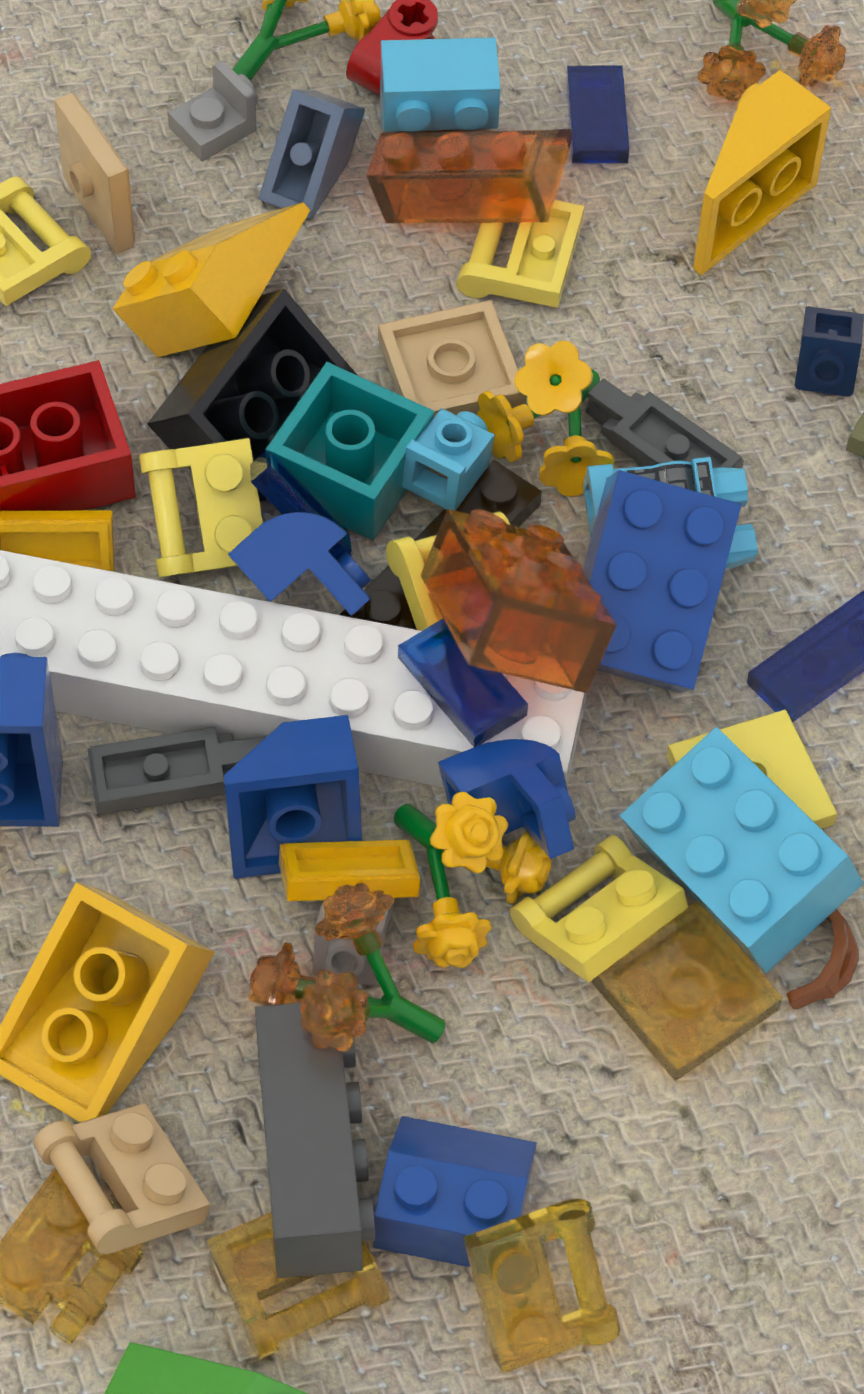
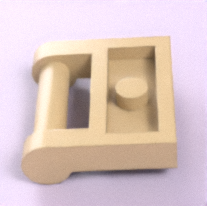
M146 1103L73 1125L63 1120L55 1121L41 1129L33 1140V1145L43 1162L47 1165L55 1166L89 1222L87 1234L97 1251L101 1254L114 1253L206 1222L210 1208L209 1201ZM90 1155L123 1210L113 1208L82 1158L83 1156Z

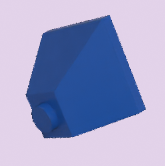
M348 715L283 722L224 775L234 879L281 873L279 867L280 844L362 841L359 768Z

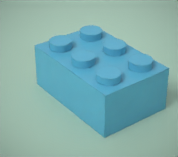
M717 727L708 733L619 815L638 843L766 974L864 884L850 857Z

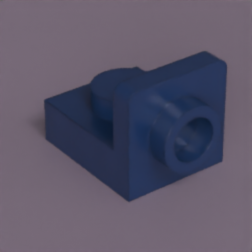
M810 306L805 307L795 377V387L798 390L840 396H851L853 394L862 346L864 314Z

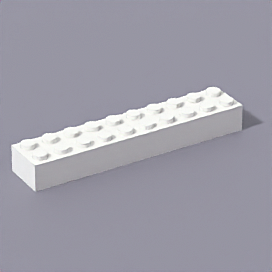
M0 550V656L7 653H23L31 657H47L56 712L168 734L216 727L217 734H233V740L260 736L267 737L283 722L348 715L359 771L438 787H444L438 762L493 741L506 739L533 740L552 747L560 754L566 786H568L586 704L591 663Z

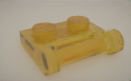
M585 1199L565 1200L463 1237L494 1361L503 1373L581 1344H606L617 1338L621 1332L616 1308L607 1304L591 1237V1232L594 1230L596 1223L591 1203ZM558 1238L563 1239L580 1308L561 1316L544 1243Z
M271 1212L207 1240L208 1251L243 1323L251 1347L259 1360L280 1350L279 1343L362 1305H366L371 1310L390 1301L383 1276L366 1242H362L363 1271L352 1272L354 1278L267 1316L260 1302L261 1300L317 1276L277 1278Z

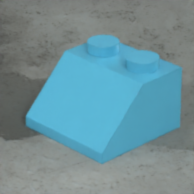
M496 37L381 40L380 126L384 132L498 129L501 88Z

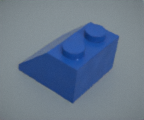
M402 1116L388 1151L374 1212L375 1241H373V1248L511 1275L537 1142Z

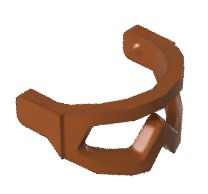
M837 909L826 918L832 923L834 936L830 960L815 980L786 994L789 1004L793 1009H800L821 999L835 998V995L851 982L859 961V948L850 925Z

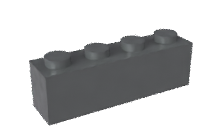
M337 1000L255 1006L277 1278L363 1271L362 1242L375 1241V1224L372 1198L358 1199L356 1182L369 1181L366 1141L365 1139L352 1140L350 1124L362 1123L359 1081H345L344 1068L356 1067L353 1026L340 1027Z

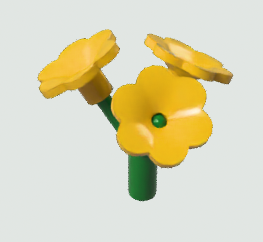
M562 340L556 342L551 347L543 343H536L526 351L525 366L516 372L514 378L516 389L521 394L528 396V405L521 404L511 408L505 396L502 394L495 396L488 390L478 396L480 410L477 412V416L485 422L488 431L495 434L492 453L498 459L505 457L509 462L513 463L522 458L521 443L524 440L523 430L533 426L535 418L549 415L555 410L568 413L569 437L566 438L563 446H553L545 451L544 464L539 469V479L546 486L557 487L559 493L564 496H579L584 493L582 484L588 466L613 464L614 469V457L607 451L597 450L592 442L582 437L580 406L588 398V393L600 382V377L587 363L579 360V351L571 342Z

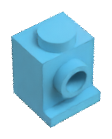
M441 408L416 441L412 439L406 447L402 487L450 512H455L489 467L495 434L489 432L485 422L472 412L462 411L455 415ZM429 468H432V469H434V470H436V471H438V472H440V473L446 475V476L448 477V479H445V478H443V477H441V476H439V475H437V474H435V473L429 471L428 469H429Z

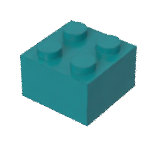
M326 362L266 448L267 491L315 514L329 518L337 524L374 541L407 491V489L402 487L406 447L412 439L416 441L434 418V410Z

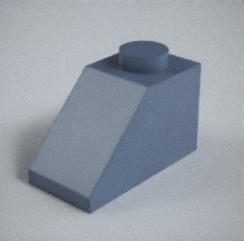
M293 89L258 199L280 208L304 202L310 209L306 218H313L349 162L365 108L316 90Z

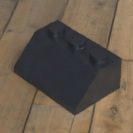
M281 289L260 296L236 338L207 345L147 425L169 449L249 438L259 502L266 501L271 492L267 491L266 448L325 363L329 362L348 372L357 374L285 289Z

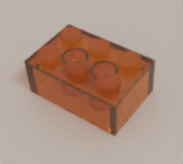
M447 509L420 576L468 665L587 693L617 625L602 603L600 594L593 589L582 572V566L575 561L566 547L564 538L553 529L538 524H531L528 529L509 525L499 516L484 510L475 509L471 511V514Z

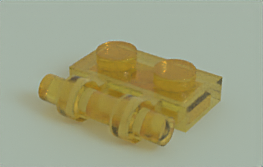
M55 1168L0 1241V1304L34 1325L50 1302L62 1310L49 1329L60 1340L73 1344L86 1324L94 1326L107 1309L104 1299L122 1274H132L142 1260L144 1253L141 1248L144 1243L110 1254L99 1253L87 1234L89 1222ZM108 1198L113 1208L115 1209L114 1201ZM87 1251L99 1258L82 1283L72 1282L67 1279Z

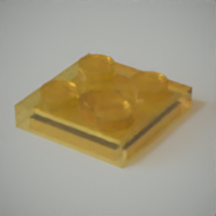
M698 901L690 905L677 917L592 980V984L675 1082L780 1010L783 999Z

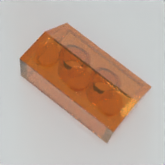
M571 129L380 133L366 177L385 223L548 222L573 135Z

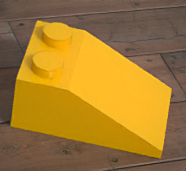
M778 70L763 83L751 85L738 102L736 113L704 192L693 270L701 276L817 185L832 107L781 70Z
M302 202L225 224L151 261H144L138 264L125 277L123 281L125 289L114 305L113 310L157 357L236 338L305 221L310 209Z
M76 882L0 1025V1075L79 1122L106 1115L181 1016L215 952L109 892Z

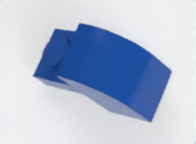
M294 512L276 516L256 528L228 553L231 559L270 602L308 568L351 616L371 599V596L363 589L371 581L366 572L348 552H345L337 559L330 551L348 533L336 522L318 514Z
M526 739L498 740L473 747L438 762L448 804L452 805L453 795L458 792H466L476 799L490 797L495 800L497 805L495 815L503 816L508 822V828L504 835L524 827L549 859L574 850L569 822L576 819L575 809L568 794L560 754L552 747Z

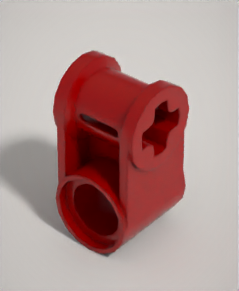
M396 0L393 2L389 10L370 33L365 35L354 48L347 64V79L380 96L381 40L435 39L432 33L438 24V10L434 3L430 0Z

